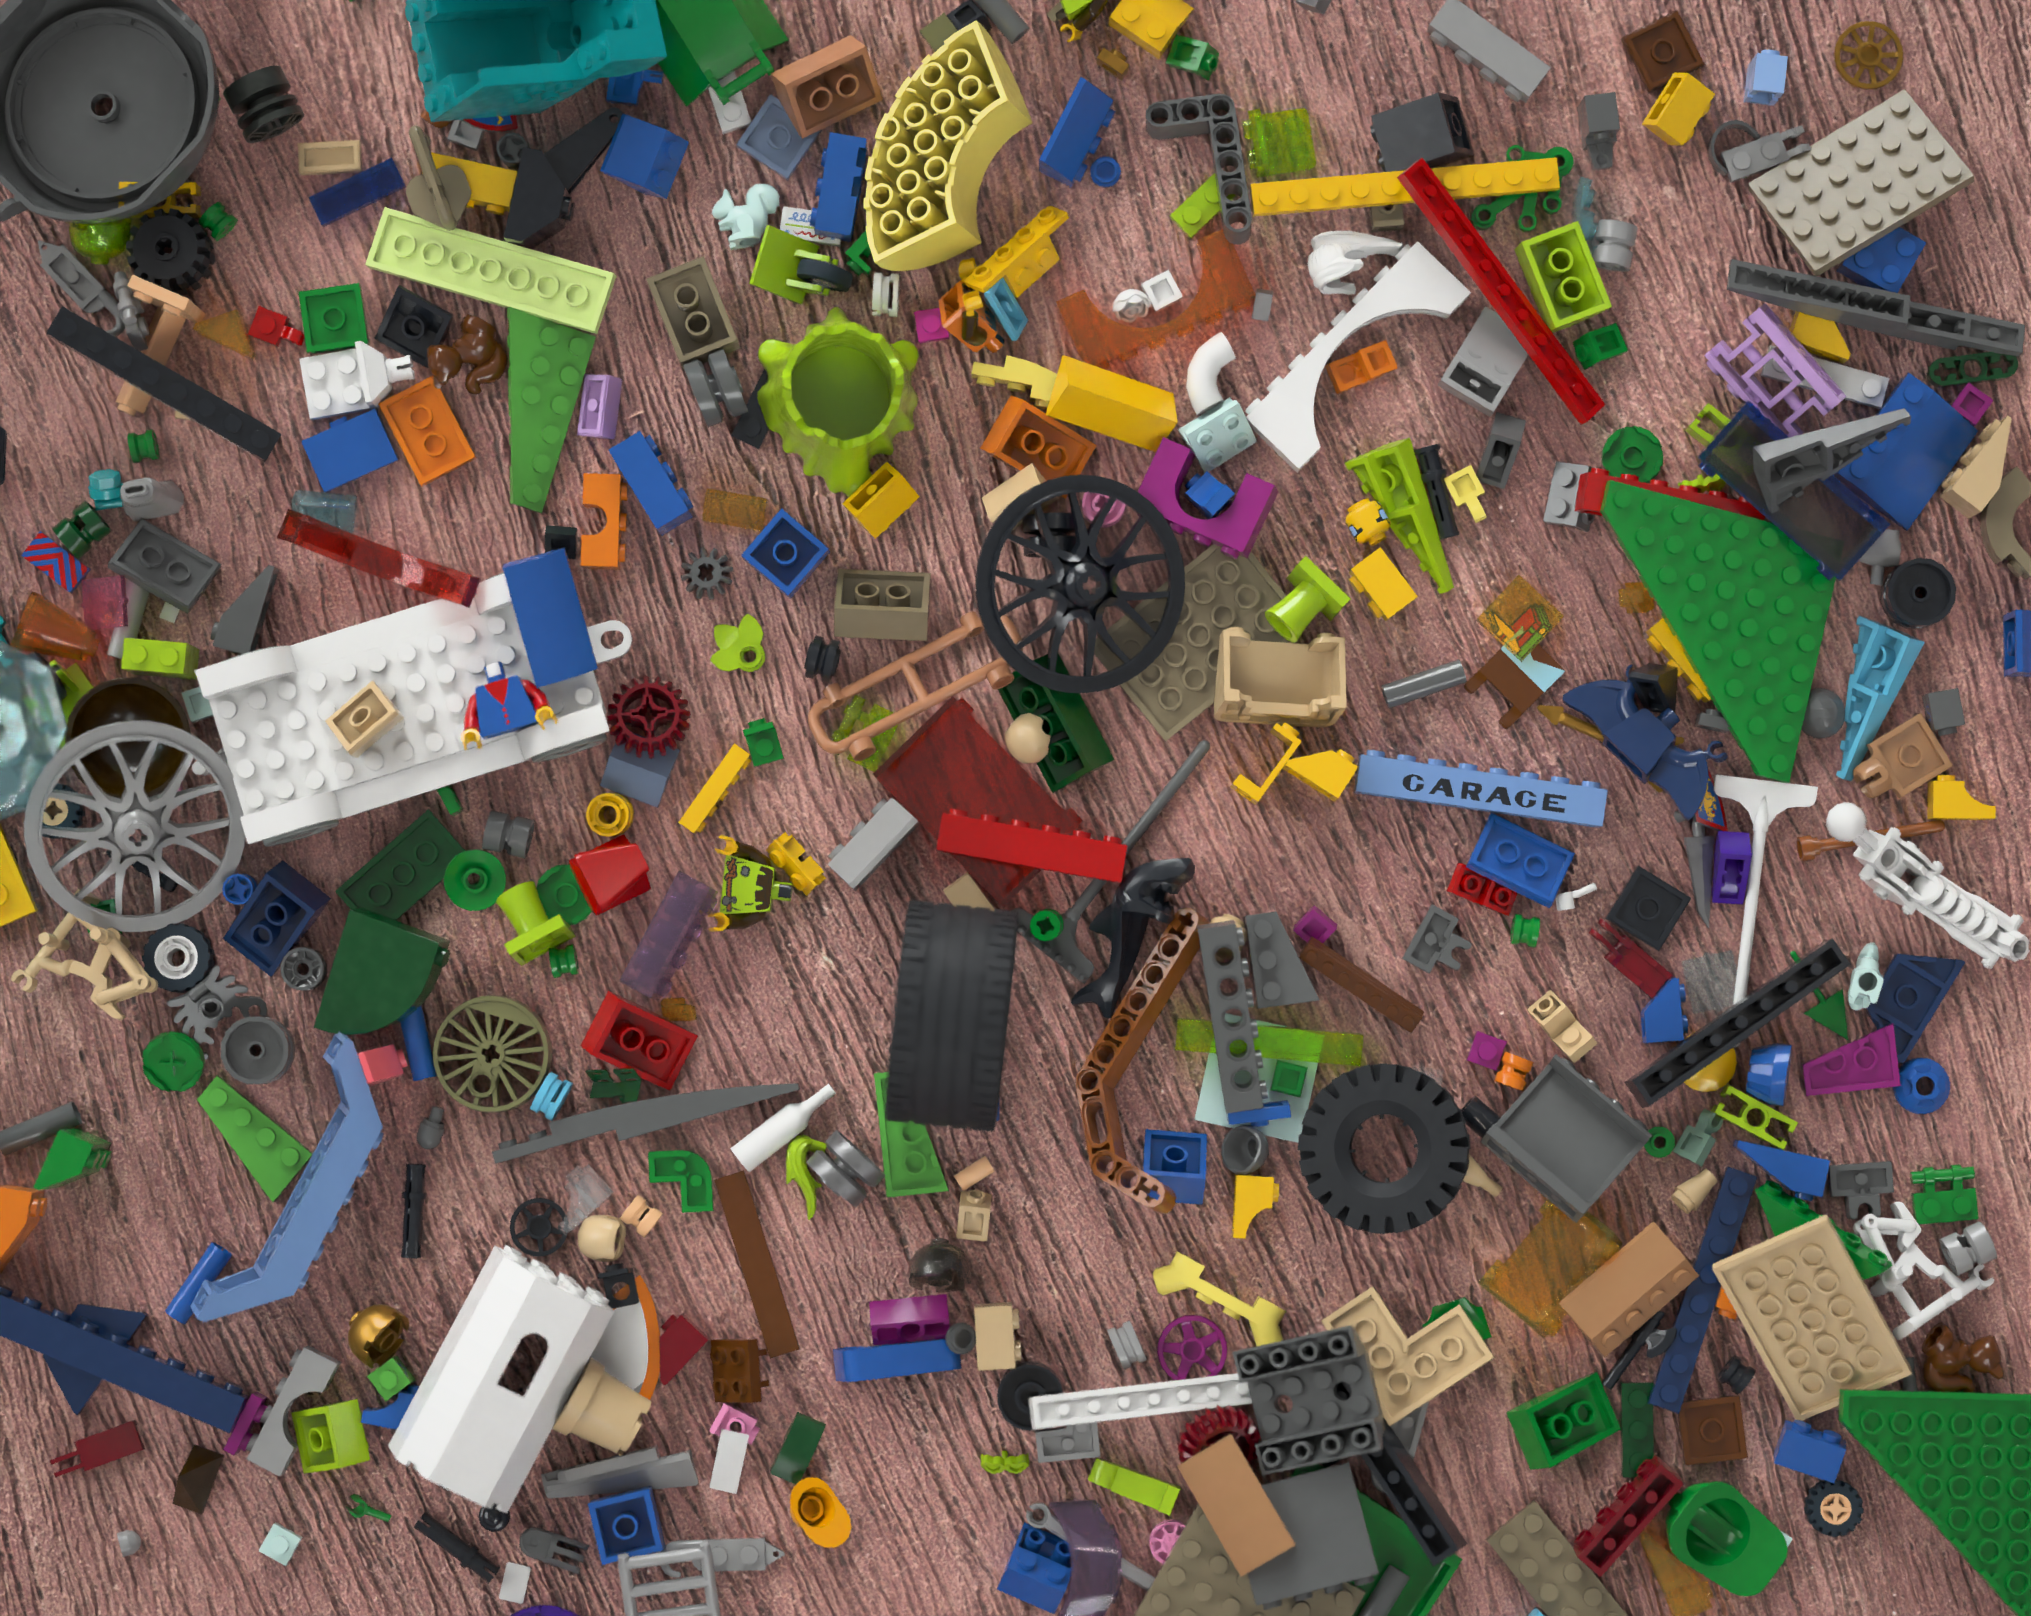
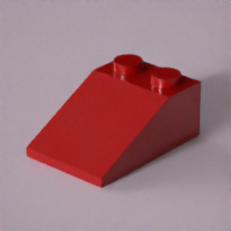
M608 990L580 1046L592 1056L621 1069L634 1068L641 1078L670 1091L698 1035Z

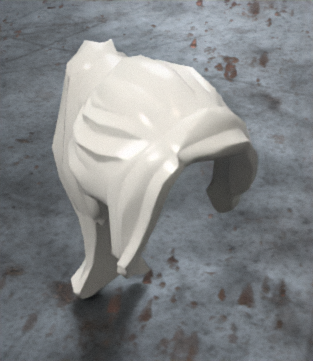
M1354 231L1323 232L1311 239L1313 252L1308 256L1309 274L1314 286L1323 294H1355L1356 288L1354 283L1340 282V278L1353 271L1360 270L1364 265L1361 259L1367 258L1369 255L1387 254L1396 256L1402 249L1403 243Z

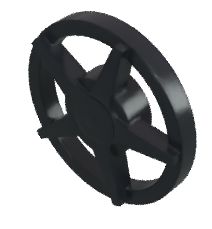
M534 1198L525 1201L514 1211L510 1221V1234L513 1242L522 1252L531 1256L540 1257L554 1253L563 1245L568 1235L569 1224L564 1210L554 1201L545 1198ZM533 1203L550 1205L543 1215L534 1216L526 1208V1206ZM554 1208L562 1217L563 1230L552 1227L549 1220ZM523 1211L529 1219L526 1230L516 1234L515 1222L518 1214ZM550 1233L562 1235L560 1241L553 1248L543 1251L544 1238L548 1237ZM529 1235L536 1239L539 1252L527 1249L519 1242L518 1238Z

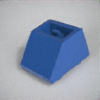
M1024 1522L997 1590L1055 1614L1065 1594L1080 1550L1060 1537L1042 1529L1034 1528Z

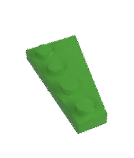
M888 1072L874 1073L887 1198L949 1191L926 1126L914 1124V1121L904 1123L885 1119Z
M216 1076L197 1101L274 1203L307 1164L313 1153L224 1079Z

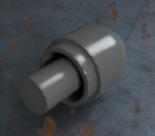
M432 1106L429 1118L424 1117L420 1123L416 1138L418 1144L424 1149H434L441 1142L445 1130V1124L441 1122L444 1109L441 1107Z

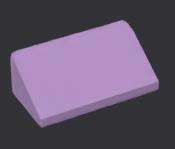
M584 374L577 435L615 439L622 386L620 378L611 375Z

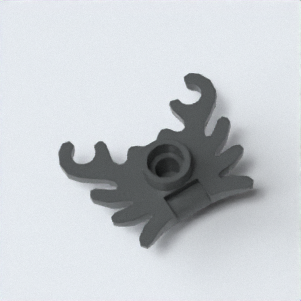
M215 965L208 976L188 992L167 1001V1006L169 1007L184 1005L177 1011L173 1021L178 1023L187 1016L182 1025V1033L189 1035L191 1026H194L192 1039L198 1045L203 1042L210 1045L214 1043V1039L205 1032V1028H216L221 1019L231 1017L233 1007H238L245 1018L250 1016L248 1010L253 1005L260 1007V1015L262 1017L267 1014L266 1003L261 997H240L235 995V993L248 992V987L239 984L229 985L235 981L234 975L224 976L215 981L219 976V965ZM203 1052L204 1058L206 1060L209 1056L207 1052Z

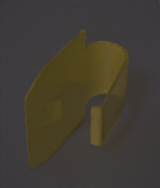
M1642 582L1625 583V588L1618 589L1619 607H1626L1627 614L1646 613L1654 609V598L1650 597Z
M684 997L664 998L661 1000V1014L663 1017L669 1018L670 1021L689 1022L697 1020L696 1006L685 1004Z

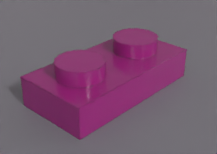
M259 1392L251 1394L223 1449L224 1451L232 1455L238 1454L240 1450L246 1451V1447L253 1436L250 1431L255 1422L260 1423L262 1415L268 1407L264 1405L268 1398L267 1396Z

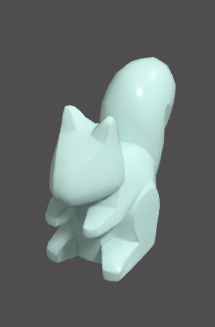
M756 184L752 186L746 194V205L735 206L727 189L723 191L722 197L713 207L712 215L714 218L721 220L718 223L720 231L732 230V235L728 237L731 250L756 246L761 241V235L764 233L766 225H768V214L775 213L776 207L780 203L779 193L773 186L769 184Z
M1874 942L1866 944L1861 950L1856 962V968L1853 969L1851 974L1848 1002L1855 1011L1868 1008L1870 1003H1877L1884 979L1879 971L1878 963L1879 951Z

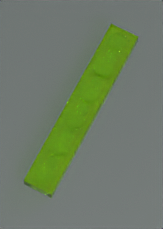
M1177 1018L1174 1049L1216 1054L1212 1021ZM1257 1025L1259 1037L1253 1038L1254 1049L1261 1050L1262 1058L1361 1066L1363 1034ZM1237 1039L1230 1044L1229 1050L1234 1054H1240L1244 1052L1247 1044L1245 1041Z

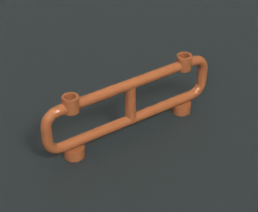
M972 611L960 618L961 627L841 689L838 683L825 687L822 691L825 697L816 702L809 711L808 724L816 742L824 751L831 754H840L849 750L855 761H862L871 757L876 752V747L871 738L986 678L992 689H1001L1014 680V675L1007 662L1000 657L931 694H928L913 665L966 637H975L982 633L984 628L981 619L976 612ZM1003 615L1001 617L1003 625L1013 642L1017 643L1021 640V636L1011 619L1007 615ZM901 671L903 672L917 701L841 741L834 742L828 738L820 722V716L823 712L830 708H839L847 702V699Z

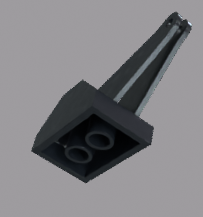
M619 108L607 109L544 154L541 150L523 147L504 233L506 242L533 249L565 229L566 221L572 220L575 203H572L570 195L611 144L621 116L624 114ZM613 117L619 118L615 123H612L611 119Z

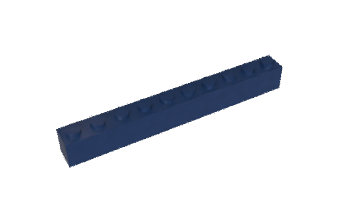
M0 1285V1336L225 1432H233L249 1399L248 1395L242 1393L243 1387L231 1382H226L225 1385L213 1381L215 1376L200 1369L196 1373L185 1369L186 1363L178 1359L169 1357L166 1361L156 1357L157 1351L144 1345H140L139 1349L127 1344L129 1339L116 1333H111L109 1337L98 1332L100 1327L84 1320L81 1324L70 1320L71 1314L56 1308L52 1312L41 1308L43 1304L41 1301L25 1296L24 1300L12 1295L14 1290Z

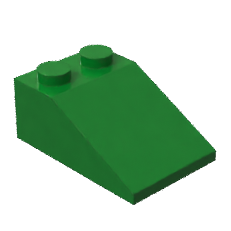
M1597 1372L1530 1399L1506 1412L1530 1470L1551 1468L1621 1430Z

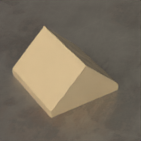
M1033 463L982 497L986 512L992 523L1020 494L1046 481ZM1057 496L1041 504L1042 510L1059 499V497ZM1034 509L1026 515L1035 514ZM1021 519V520L1019 521V523L1013 528V530L1016 529V528H1017L1018 526H1020L1021 524H1023V523H1022V519Z
M372 680L325 722L351 756L358 758L405 717Z

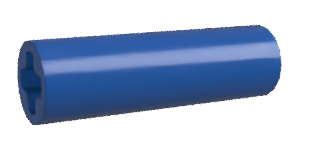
M421 1005L411 1015L400 1021L413 1081L437 1076Z
M211 1242L165 1312L178 1322L186 1324L193 1314L190 1306L204 1279L211 1282L217 1279L232 1257L230 1252L226 1249L222 1251L223 1247Z

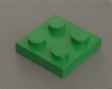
M360 283L298 292L308 354L355 348V342L357 341L370 345Z

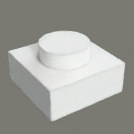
M1169 270L1141 284L1155 313L1183 299Z

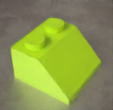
M358 1399L291 1412L304 1474L339 1469L370 1460L369 1445L365 1437L363 1423H361L362 1412L359 1408Z

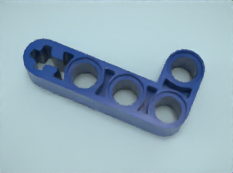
M946 1339L833 1349L835 1379L841 1382L865 1381L962 1368L960 1354L953 1353L947 1347Z

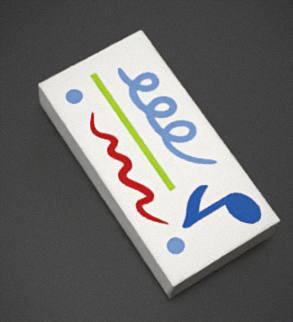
M783 206L780 230L811 243L840 247L841 239L815 235L814 226H810L812 210Z

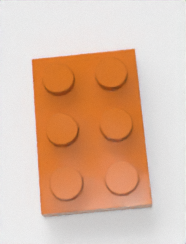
M433 375L378 403L422 487L477 459L442 390L435 388Z

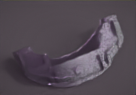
M1065 1499L1049 1502V1508L1056 1515L1064 1530L1071 1555L1070 1587L1064 1606L1058 1616H1104L1109 1606L1116 1602L1123 1574L1121 1563L1122 1551L1114 1525L1108 1524L1101 1513L1102 1507L1096 1500Z

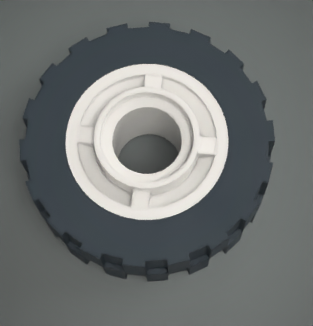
M168 924L167 927L158 929L154 935L151 934L148 938L149 941L143 949L145 950L144 955H142V961L145 965L143 968L151 978L157 980L158 987L161 989L184 993L208 976L215 965V952L211 947L212 943L204 936L203 932L186 924ZM182 950L185 953V961L182 965L175 967L172 957L175 952Z

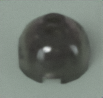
M938 1238L931 1240V1244L922 1246L915 1252L910 1262L909 1284L917 1290H922L923 1285L937 1287L936 1292H953L965 1289V1283L971 1284L969 1259L962 1249L949 1244L947 1239Z

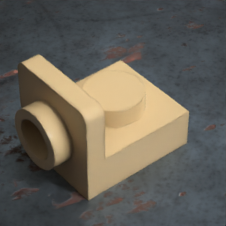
M980 1190L961 1191L957 1239L987 1242L991 1194Z

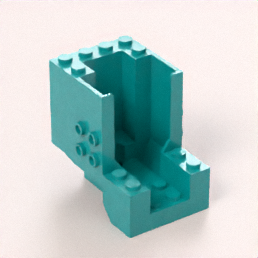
M655 0L406 1L405 15L411 26L412 48L416 52L419 64L418 77L423 83L425 93L424 106L426 111L429 112L431 122L542 113L554 104L569 98L598 78L618 77L647 70L667 57Z

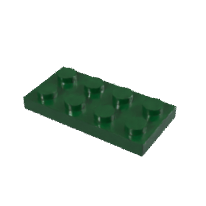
M428 809L335 892L350 909L363 908L397 921L444 880V873L449 862L456 855L466 850L432 811Z

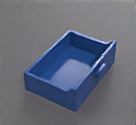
M377 409L370 410L350 420H347V417L344 416L329 423L330 429L301 441L325 493L399 461V457Z

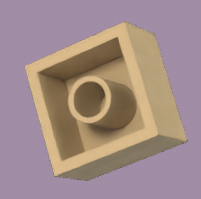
M1012 1302L975 1304L978 1371L1015 1369V1361H1021L1020 1340H1014V1330L1020 1329L1019 1309H1012Z

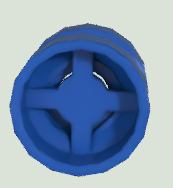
M249 874L231 875L223 884V895L231 904H246L257 888L258 883Z

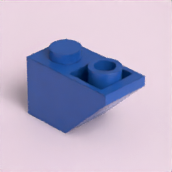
M1679 978L1667 980L1658 990L1656 996L1641 1010L1642 1043L1684 1040L1683 1034H1688L1687 1016L1682 1015L1681 1003L1686 1001L1684 984H1679Z

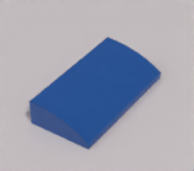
M565 548L503 564V572L536 688L598 669Z

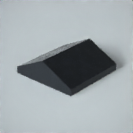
M399 285L374 339L404 356L410 355L413 361L428 369L427 348L431 345H443L454 315Z

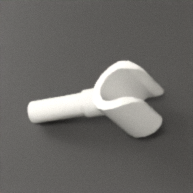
M1591 883L1578 890L1558 894L1555 899L1557 910L1574 909V898H1580L1597 890L1596 884Z

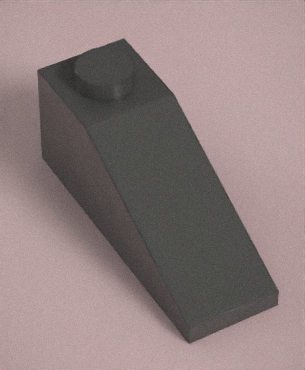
M268 565L224 612L220 622L214 623L211 632V640H214V647L239 655L256 650L279 569Z

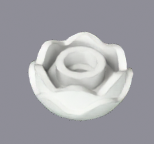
M1128 289L1116 297L1113 304V312L1118 320L1132 323L1138 317H1145L1148 314L1151 302L1142 291Z

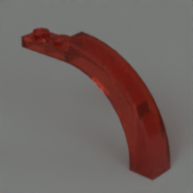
M290 509L287 510L277 536L278 539L363 573L470 608L481 580L473 575L388 548Z

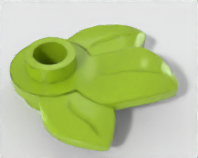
M746 614L742 618L739 628L724 624L715 625L714 638L720 650L715 652L710 660L717 668L728 672L739 668L746 672H754L763 666L765 662V651L761 646L763 630L753 616ZM748 651H753L756 654L753 662H746L744 659Z

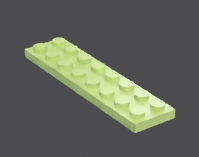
M386 207L381 216L365 264L370 269L501 307H512L539 318L595 334L598 333L616 279V275L609 271L463 229L455 228L449 231L420 217Z

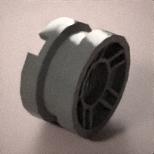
M307 947L295 948L289 951L284 956L280 966L284 982L289 987L301 991L313 990L319 987L327 974V963L324 957L318 951ZM306 963L309 966V972L306 975H301L298 965Z

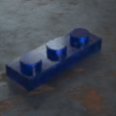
M391 157L309 197V200L321 225L325 227L406 188V185Z

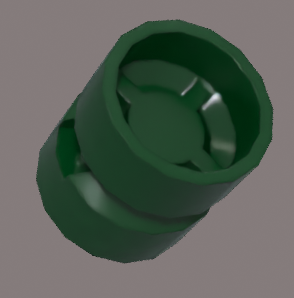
M86 500L72 511L73 517L71 519L65 517L52 528L61 542L78 559L92 548V541L100 542L112 532L106 521Z

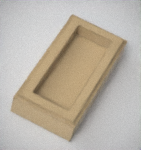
M360 140L298 143L300 175L362 173Z

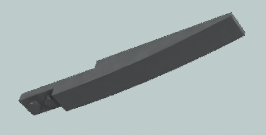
M1731 259L1729 263L1727 290L1773 305L1844 325L1956 350L1958 346H1964L2016 357L2023 353L2024 324L1910 301V295L1734 259Z
M799 1084L746 1086L691 1092L626 1103L549 1122L552 1135L547 1136V1132L544 1130L528 1135L529 1141L517 1144L516 1139L498 1143L500 1150L493 1151L492 1154L495 1164L612 1130H616L618 1140L623 1141L801 1089Z

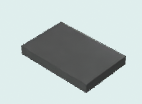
M141 519L108 562V568L188 614L221 570V564L146 520Z

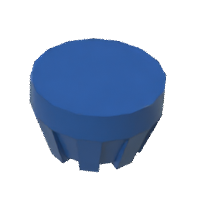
M1775 1043L1752 1048L1746 1093L1769 1105L1784 1107L1792 1045Z

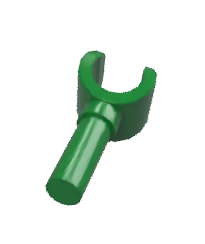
M358 1494L350 1496L353 1501L359 1503V1506L354 1509L346 1506V1509L353 1517L360 1518L368 1515L389 1522L390 1514L368 1506Z

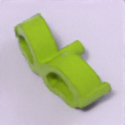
M1722 471L1717 472L1713 476H1707L1705 479L1702 474H1699L1697 479L1693 481L1684 480L1678 482L1679 488L1680 485L1694 486L1698 488V493L1703 494L1704 491H1721L1728 480Z
M1002 1451V1457L981 1454V1467L992 1474L1001 1473L1003 1470L1018 1474L1029 1467V1454L1009 1457L1008 1451Z

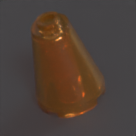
M32 591L9 648L15 651L28 653L36 651L41 655L86 661L87 656L94 658L100 640L95 639L97 632L39 593Z

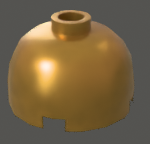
M382 1304L372 1305L356 1312L349 1322L348 1345L351 1352L369 1368H374L373 1364L375 1363L380 1366L383 1365L401 1347L404 1340L399 1338L403 1329L408 1332L409 1319L397 1309Z

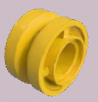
M604 793L591 800L587 807L586 819L590 828L598 835L605 837L617 836L626 832L632 825L634 810L632 804L625 796L618 793ZM608 806L613 807L617 813L613 823H608L604 818V810Z

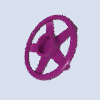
M1185 1315L1173 1320L1161 1333L1157 1346L1158 1359L1165 1373L1173 1380H1184L1194 1363L1200 1364L1211 1372L1206 1377L1217 1376L1226 1362L1227 1342L1221 1329L1210 1319L1199 1315ZM1191 1321L1203 1322L1215 1331L1202 1338H1197ZM1182 1323L1183 1341L1181 1343H1164L1169 1331ZM1220 1339L1222 1356L1217 1366L1205 1351ZM1163 1352L1181 1356L1182 1359L1177 1375L1168 1368Z

